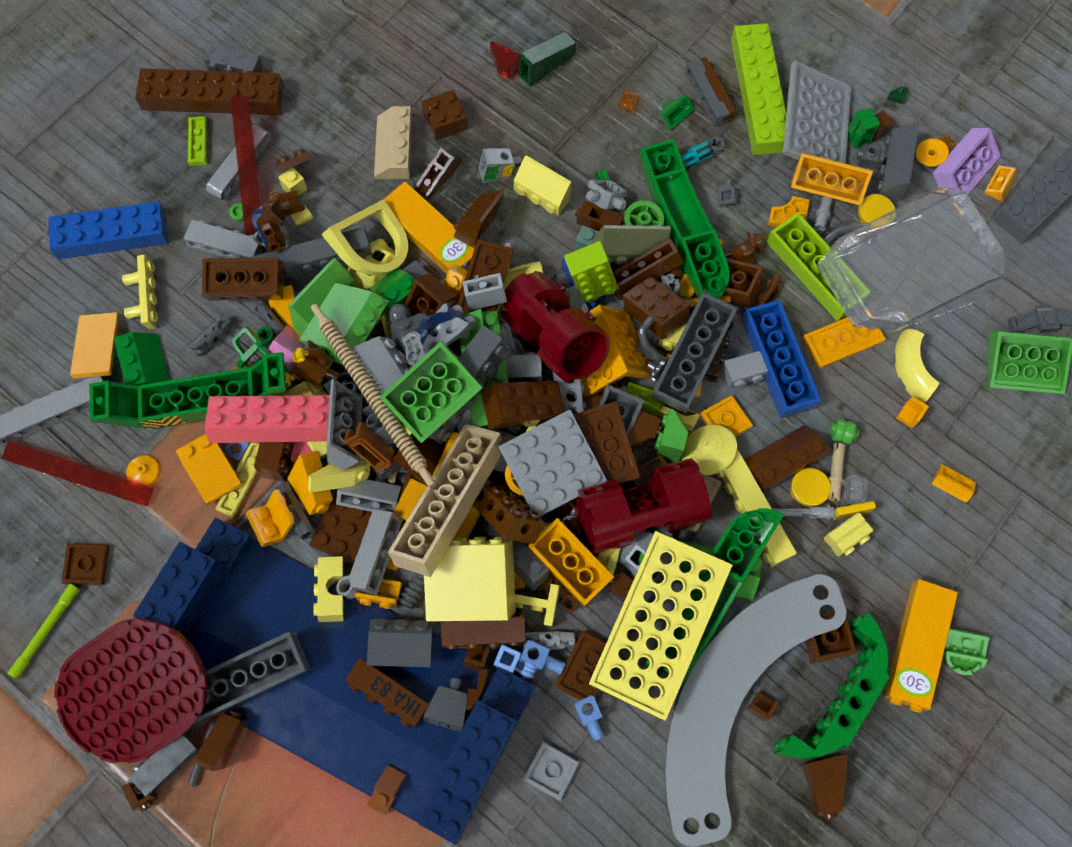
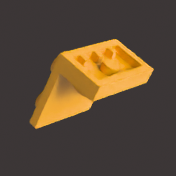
M279 489L273 491L266 505L249 509L246 512L261 547L283 541L294 524V516L289 511L285 497L281 495Z

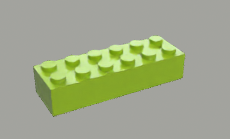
M799 213L770 232L766 241L768 245L836 321H839L866 301L871 292Z

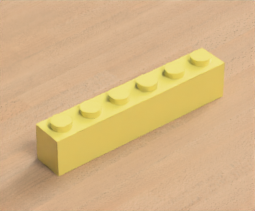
M738 450L731 464L723 471L716 473L719 478L723 479L726 492L732 495L736 510L744 513L759 508L771 509ZM780 523L762 554L765 562L770 564L772 568L793 558L797 554Z

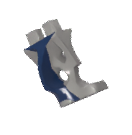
M445 303L435 314L424 318L414 331L402 337L406 347V362L414 366L440 341H443L448 346L459 338L468 339L470 330L475 327V319L471 315L463 318V310L459 305L450 307ZM436 332L438 333V335L433 337L430 335V333Z

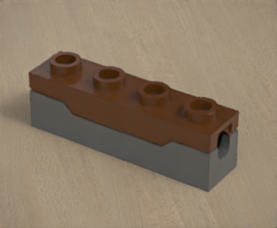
M707 57L689 62L685 74L714 128L727 122H732L736 113V107L734 103H731L727 90H724L720 77L714 71L713 64L709 62Z

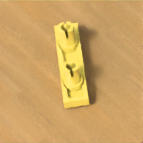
M145 255L137 256L138 271L122 275V280L126 286L139 283L140 304L124 308V314L128 319L141 317V324L149 330L157 329L156 321H158V315L155 308L157 298L154 291L156 282L153 275L155 266L153 261Z

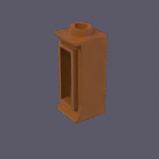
M362 422L358 423L356 433L350 428L347 430L343 445L349 446L374 467L376 473L392 465L395 451Z

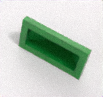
M683 95L663 104L662 117L669 130L695 110L688 95Z

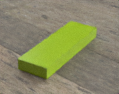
M206 116L189 117V166L207 165L208 119Z

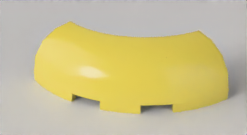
M906 329L901 332L895 346L896 372L906 386V391L925 404L938 387L939 382L928 373L921 359L920 346L924 333L913 329Z

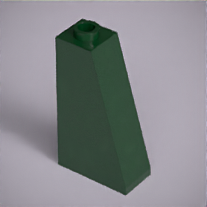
M563 32L519 54V77L529 87L534 85L576 53L575 39L566 32Z

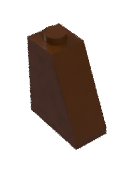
M234 710L221 713L193 763L210 771L226 767L246 723V720L241 718V713Z
M847 754L801 764L816 815L824 816V819L837 817L836 812L843 811L848 763Z

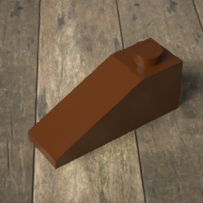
M440 148L413 189L427 201L453 175L462 161L450 151Z

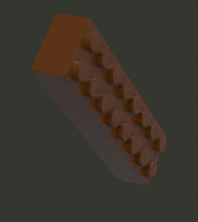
M140 68L135 99L143 111L281 115L284 85L280 73Z

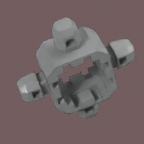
M589 180L588 187L590 191L587 192L586 199L606 210L625 209L626 202L623 198L626 197L627 190L610 180Z

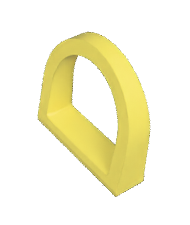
M384 199L329 227L322 234L329 245L348 266L367 275L378 276L392 272L404 262L408 252V240L405 230ZM372 216H376L393 238L395 255L392 261L387 264L367 262L355 253L341 232Z

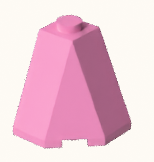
M286 325L273 340L268 351L271 354L283 352L284 365L291 372L296 363L293 361L292 353L296 352V349L299 347L304 348L305 344L299 342L300 337Z

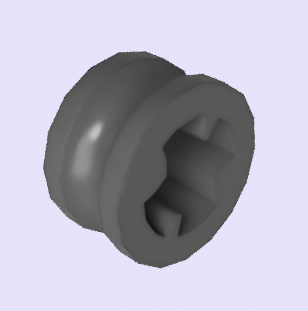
M720 137L711 138L708 147L711 148L710 153L713 155L721 154L725 143Z

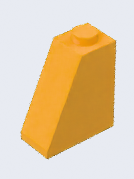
M317 451L300 454L287 478L309 515L326 512L333 500L330 490L311 493L308 491L309 475L323 468Z

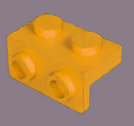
M382 579L377 595L359 591V593L356 592L355 597L360 601V604L371 606L372 603L380 604L379 607L391 609V607H397L402 582Z

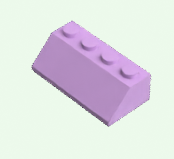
M972 128L948 155L945 162L940 164L933 172L938 187L959 202L966 198L1001 157L991 128Z

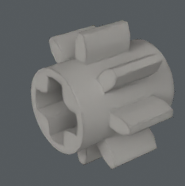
M674 274L661 276L659 282L676 294L681 288L679 279H674Z

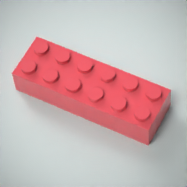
M330 395L209 397L204 430L209 443L327 441Z

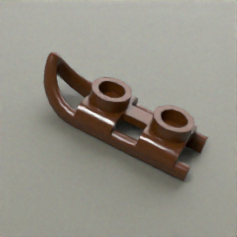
M778 274L773 279L768 280L766 284V289L768 290L759 294L757 299L759 304L757 306L775 300L784 286V283L777 285L782 275Z
M571 501L562 504L560 521L564 522V525L572 534V528H576L577 536L575 537L581 542L577 507ZM567 504L574 509L575 516H565Z

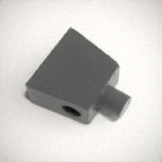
M451 678L448 688L438 687L424 714L425 722L457 732L462 731L467 702V694L460 692L463 681Z

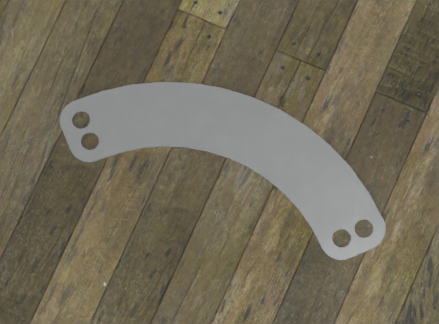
M823 574L813 575L789 583L765 595L730 621L707 646L693 667L680 694L672 718L667 744V803L672 830L680 843L695 847L722 840L728 835L732 820L726 794L725 765L729 735L735 716L754 682L775 660L796 645L814 636L835 630L844 623L846 608L840 589L831 577ZM818 585H823L828 589V597L824 600H818L813 595V589ZM823 605H830L834 608L835 615L832 619L825 620L820 616L819 610ZM708 813H715L719 816L720 825L718 828L711 830L705 826L704 818ZM694 818L698 821L699 830L696 834L690 835L685 832L683 824L686 819Z

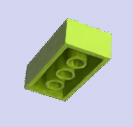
M601 241L564 255L570 274L584 303L593 302L598 297L613 294L619 289Z

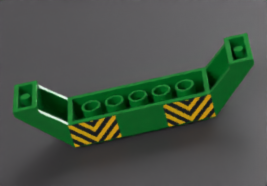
M279 352L263 355L260 361L248 368L138 386L114 383L109 380L89 383L90 421L152 429L206 420L209 397L280 396L286 391L284 354Z

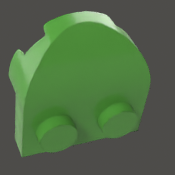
M949 628L943 658L955 672L961 675H973V672L980 668L983 669L988 661L985 656L990 637Z

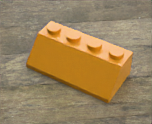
M801 153L791 179V188L861 205L873 170Z
M558 518L539 535L535 544L528 546L582 606H585L614 578Z

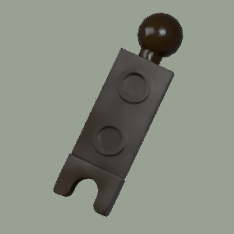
M731 321L705 373L704 380L717 383L726 355L723 353V349L729 345L730 337L727 336L728 332L733 328V321Z

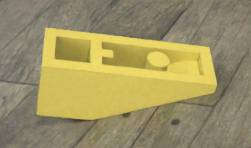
M361 456L360 462L343 471L329 464L309 475L308 491L311 493L355 486L369 478L370 464Z

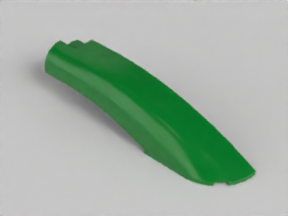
M675 139L642 147L639 151V157L644 168L643 174L653 202L660 207L664 214L663 226H670L669 239L672 240L684 262L681 264L684 273L699 299L703 292L719 299L729 282L728 263L716 230L713 229L691 185Z
M759 508L740 514L729 524L711 553V556L733 566L681 687L784 516L783 513L772 509ZM706 569L702 570L699 574V579L703 582H707L711 578L710 571ZM693 589L691 591V598L694 601L702 599L703 593L700 589ZM685 608L682 612L683 618L685 620L693 619L694 611L691 608ZM682 627L676 628L674 636L679 640L684 639L686 636L685 629ZM668 647L666 649V656L668 658L675 659L678 652L675 647ZM649 659L642 669H647L650 666ZM660 666L657 673L659 677L667 678L669 676L667 667Z

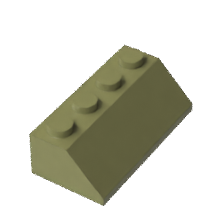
M604 225L589 245L601 241L609 264L624 265L667 241L671 229L670 226Z

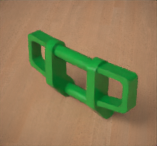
M249 327L243 328L231 341L241 356L236 363L239 369L251 367L248 362L257 351L262 356L271 354L264 346V342ZM245 333L254 342L246 352L239 343V339ZM285 366V373L292 375ZM291 381L292 385L286 391L298 385L299 382Z

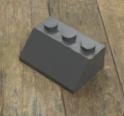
M370 619L367 665L430 667L433 621Z

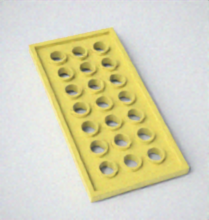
M655 531L589 684L666 721L733 565ZM663 553H670L672 555V562L665 565L661 562V555ZM683 561L691 563L692 568L690 572H681L680 564ZM704 569L711 573V578L707 582L699 579V573ZM658 571L664 575V580L660 584H656L652 579L653 574ZM680 580L683 583L682 591L674 592L671 585L673 581ZM693 589H700L703 596L701 600L694 601L691 598V591ZM649 590L653 591L656 595V599L652 603H648L644 599L645 593ZM667 599H671L675 603V608L670 612L666 611L663 607V603ZM685 608H691L694 611L693 619L685 620L683 618L682 612ZM641 609L647 613V619L644 622H640L636 618L637 611ZM659 618L664 619L667 623L663 631H659L655 627V622ZM678 627H682L686 631V636L682 640L674 636V631ZM630 629H636L639 632V638L636 641H631L628 638V631ZM649 638H655L658 641V647L655 650H650L647 647V640ZM668 647H675L678 654L675 659H670L666 656V649ZM622 648H627L630 651L631 656L628 660L620 658L619 652ZM641 657L649 659L650 666L647 669L639 667L638 661ZM660 666L668 668L669 676L667 678L658 676L657 670ZM614 667H618L622 671V677L618 680L611 676V670ZM634 676L639 677L641 680V686L638 689L630 685V679ZM655 685L660 688L661 694L659 697L653 698L649 694L651 686Z

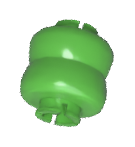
M838 418L835 423L832 422L830 424L829 434H831L833 441H841L847 445L851 444L853 440L856 441L859 429H856L855 422Z

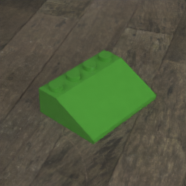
M335 283L321 304L320 309L326 317L334 321L347 343L353 348L368 341L385 313L389 300L372 291ZM314 315L301 335L299 342L306 345L308 340L312 341L333 356L336 362L343 365L319 329V320Z
M990 330L988 342L989 387L1065 394L1072 355V338Z
M440 341L386 390L380 398L422 443L483 387L443 341Z

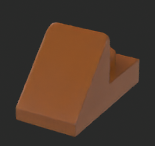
M387 765L374 786L375 790L367 806L387 815L407 774Z

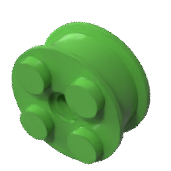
M637 201L627 208L623 225L663 226L664 214L655 203Z

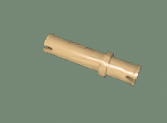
M837 443L833 444L831 476L828 478L831 485L828 500L834 502L835 498L837 502L841 500V487L844 484L842 476L846 445L838 443V447Z

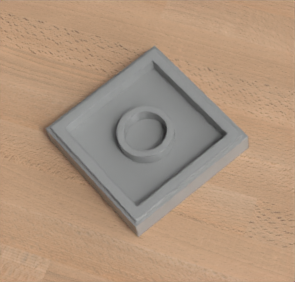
M542 742L523 781L561 801L580 762Z

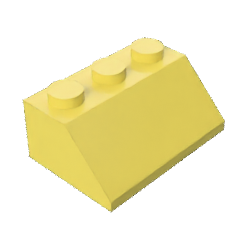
M526 155L514 179V190L519 195L529 198L534 204L541 205L549 213L559 216L570 201L571 181Z

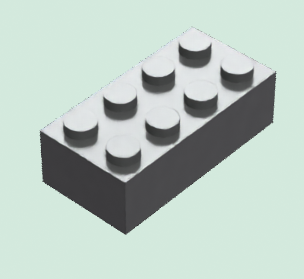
M607 383L597 407L616 401L627 437H629L644 399Z

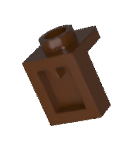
M128 782L121 787L132 810L141 809V811H145L153 806V801L158 798L156 794H149L143 798L144 794L134 783Z

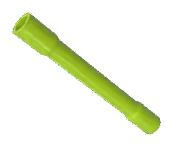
M72 584L68 585L56 606L7 674L16 679L20 678L56 622L79 593V588Z

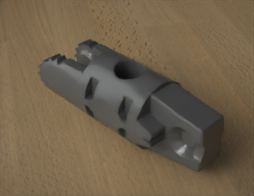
M223 314L205 328L189 344V347L196 356H201L227 332L233 324L232 321Z

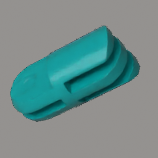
M707 140L688 149L687 153L681 155L684 167L691 164L697 165L713 157L711 153L699 158L710 152V147L696 152V150L709 144Z

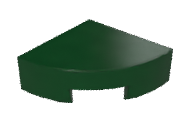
M902 86L892 90L886 100L904 104L908 87Z

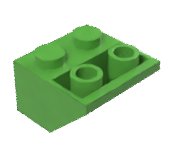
M669 409L668 414H664L660 426L662 427L656 439L654 449L657 450L656 456L661 454L665 459L679 462L685 448L688 431L675 411Z

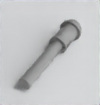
M826 505V507L809 506V508H771L783 513L784 516H808L809 519L826 518V520H830V518H834L835 514L834 507H830V505Z

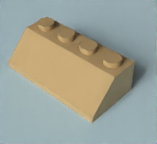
M392 106L377 116L374 179H410L412 137L410 106Z

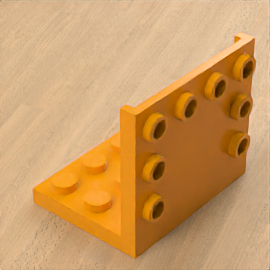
M598 305L590 310L597 318L594 322L607 333L610 339V350L606 360L598 370L580 379L581 383L584 384L582 402L585 401L586 396L592 397L604 390L607 383L612 385L625 376L651 380L652 371L647 368L650 360H647L643 353L635 348L636 343L640 339L630 314L626 311Z

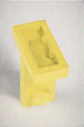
M551 584L548 600L515 594V606L523 608V605L531 606V610L543 612V608H545L544 625L553 627L560 586Z

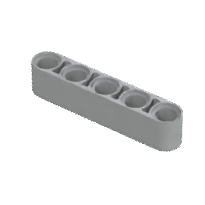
M252 125L208 181L206 191L221 200H225L271 140V133L257 125Z

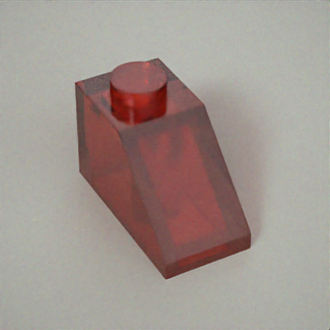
M491 41L490 55L497 73L504 78L513 80L519 70L520 53Z

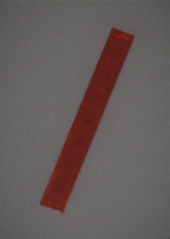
M249 96L230 97L244 234L250 236L257 232L252 222V213L259 208L260 196Z
M11 441L7 442L1 457L3 460L146 507L154 490L152 487Z

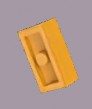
M998 166L984 193L998 201L1004 202L1017 178L1016 168Z
M943 464L939 466L932 481V485L964 502H968L972 497L977 483Z

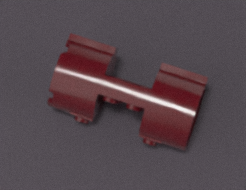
M539 271L529 274L522 273L513 279L505 290L507 302L502 305L503 311L500 314L502 318L527 342L531 339H539L540 350L536 354L564 382L567 383L570 379L585 378L598 370L608 356L610 339L607 333L594 322L597 318L590 311L585 313L581 308H570V298L565 294L566 289L559 282L555 284L544 273Z
M692 458L654 468V474L651 476L650 483L622 490V487L615 479L577 490L578 499H576L578 517L581 528L583 527L585 535L588 536L585 537V540L593 554L609 549L623 548L634 542V532L645 531L649 527L664 525L669 533L679 532L681 529L709 521L711 518V503L708 490L700 473L699 465Z

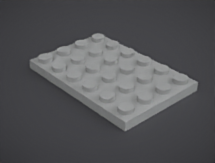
M795 60L791 64L783 154L799 160L801 153H806L846 163L851 86Z

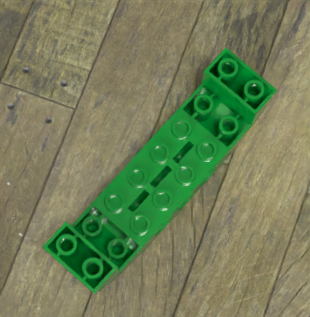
M868 612L862 616L858 615L856 619L853 618L849 623L853 640L865 649L858 656V660H860L856 667L853 666L847 676L850 678L847 683H843L838 689V698L836 701L833 700L827 707L829 713L826 718L822 717L816 726L818 731L815 736L811 735L806 743L794 735L784 736L782 739L779 738L773 746L775 749L774 756L784 759L802 760L824 756L837 749L849 747L890 678V675L887 674L888 654L886 643L878 624Z

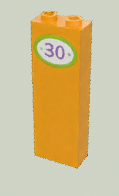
M403 182L384 198L404 228L407 238L446 274L448 269L454 265L462 267L463 263L470 265L475 245L472 248L454 238L456 231L454 225L409 184Z
M920 579L912 582L889 673L890 678L887 681L884 698L890 699V703L902 706V704L910 706L909 709L917 713L930 710L958 592Z

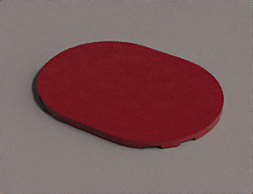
M133 618L123 620L100 633L75 651L60 668L58 680L55 682L54 697L57 699L58 706L56 711L66 733L86 753L89 754L91 752L100 757V760L110 763L138 762L151 756L178 738L197 721L203 711L207 697L205 669L195 648L176 629L152 619Z

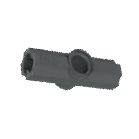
M288 482L281 483L275 490L279 489L281 495L285 497L286 505L294 516L293 528L299 539H309L315 534L316 529L308 516V512L301 500H299L292 485Z

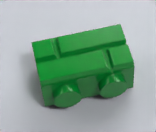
M870 108L858 110L854 114L853 121L849 124L848 139L851 140L854 149L861 148L863 144H869L880 125L877 117H874L873 110Z

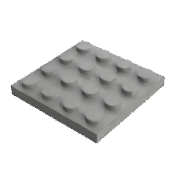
M570 409L498 446L528 505H530V509L540 514V516L576 498L578 495L577 490L607 481Z

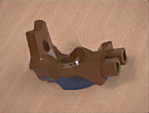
M269 190V194L261 200L259 208L252 213L253 225L268 252L279 251L281 248L286 247V240L280 226L284 225V218L286 216L304 211L305 209L304 203H300L297 200V191L277 193L274 190ZM285 202L290 203L288 206H282Z

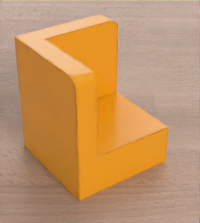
M912 396L904 404L896 419L913 428L921 420L929 406Z

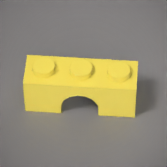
M343 556L318 557V564L314 565V576L318 577V584H314V596H318V602L314 603V616L318 617L319 622L344 621L343 595H332L328 592V588L332 584L338 583L344 577Z

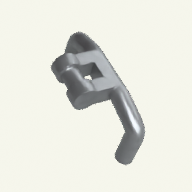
M847 220L841 221L837 225H829V234L824 238V241L830 247V242L838 235L853 230L865 231L867 244L874 243L872 229L868 224L850 223Z
M648 316L638 330L640 340L636 343L635 348L641 351L647 360L652 359L658 363L664 360L667 363L669 358L661 356L648 342L646 331L655 321L653 317Z

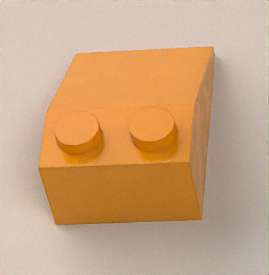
M206 434L176 450L185 470L207 505L242 486L221 443H209Z

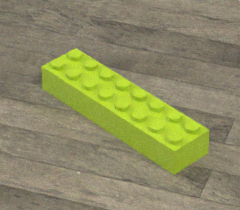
M768 23L734 26L731 43L752 154L783 153L786 110Z

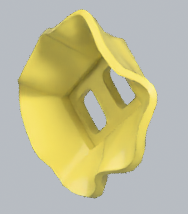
M379 238L370 243L372 255L375 251L385 254L383 260L379 262L373 259L372 255L363 258L373 264H387L392 261L395 250L390 248L383 239ZM350 266L348 268V273L355 281V288L368 290L388 275L368 276L354 270Z

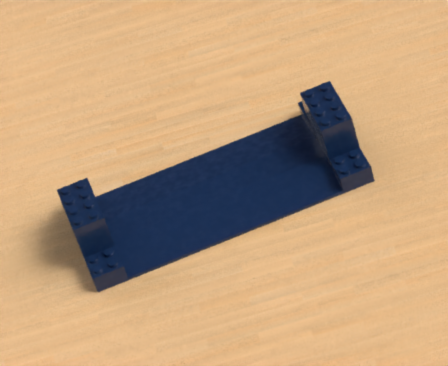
M216 517L195 549L179 541L134 612L133 617L156 620L176 629L195 648L205 671L289 631H296L312 670L224 712L234 710L241 713V718L246 720L244 727L370 797L375 790L376 782L387 765L407 774L390 808L456 845L536 686L500 667L495 668L486 663L485 669L488 672L482 695L479 701L477 700L471 713L465 714L461 732L425 722L424 717L417 728L412 725L409 729L399 722L401 717L395 713L393 716H390L382 710L384 707L379 702L375 705L365 699L367 694L361 690L356 693L348 687L349 682L345 680L359 658L367 662L370 619L399 620L403 618L379 607L375 603L367 606L360 604L356 597L353 599L343 597L344 621L319 622L318 617L314 616V603L318 602V596H314V584H318V577L314 576V571L267 546L261 547L260 543L250 535ZM337 583L332 584L328 588L330 594L339 595L336 590ZM433 634L430 667L373 666L428 704H430L439 686L448 688L451 678L463 681L460 692L467 694L469 688H477L478 672L463 668L468 652L460 648L447 649L441 647V638Z

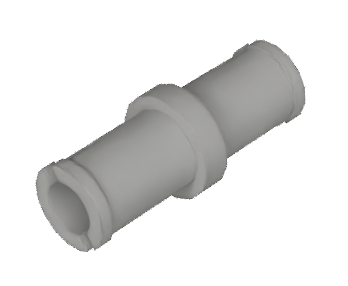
M823 196L814 225L815 230L818 232H823L826 229L827 219L831 215L832 198Z

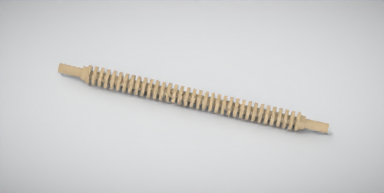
M313 304L311 309L319 320V329L372 407L378 419H380L392 440H394V443L403 457H405L409 466H411V469L420 473L429 488L433 487L436 482L426 469L425 458H423V455L411 437H409L398 417L381 400L380 396L382 393L376 387V384L368 375V372L360 363V360L352 351V348L334 321L324 315L318 304Z

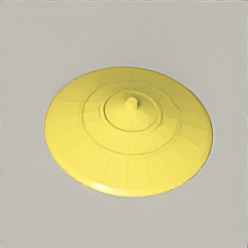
M702 426L694 430L687 437L681 459L692 458L699 465L700 473L703 476L719 473L726 469L734 460L737 452V440L734 434L724 426Z

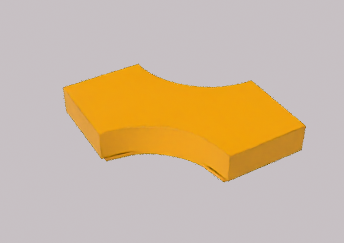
M792 196L790 202L780 207L773 206L770 211L768 225L778 227L797 213L806 218L810 200Z

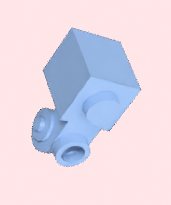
M501 645L494 662L495 668L500 667L512 674L514 672L519 673L525 680L526 678L534 679V673H536L537 667L520 659V652Z

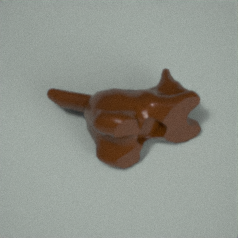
M748 231L747 241L738 244L733 250L724 252L725 258L733 257L737 261L755 264V254L762 253L766 247V244H764L766 233L759 235L751 234Z

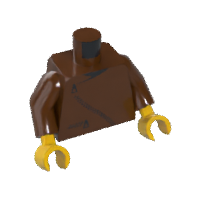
M308 340L304 348L299 347L296 349V352L292 353L293 361L296 363L290 372L292 375L285 373L286 388L291 386V381L299 382L305 380L320 385L324 377L330 381L333 379L337 380L340 372L330 367L334 357L322 347Z

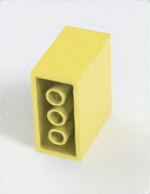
M496 536L490 540H487L486 537H474V539L467 541V537L454 538L431 577L424 576L426 621H492L510 619L516 613L513 540L504 539L502 536Z

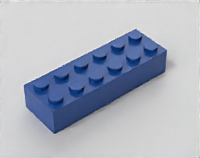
M159 201L48 217L49 248L57 259L168 244L166 212Z
M777 300L745 309L741 320L753 351L761 352L768 372L764 379L780 419L815 409L821 402V399L781 301Z

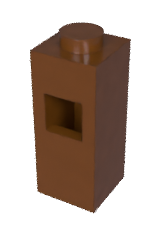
M585 200L582 206L577 207L575 216H577L576 224L584 225L598 232L604 225H623L624 215L600 208Z

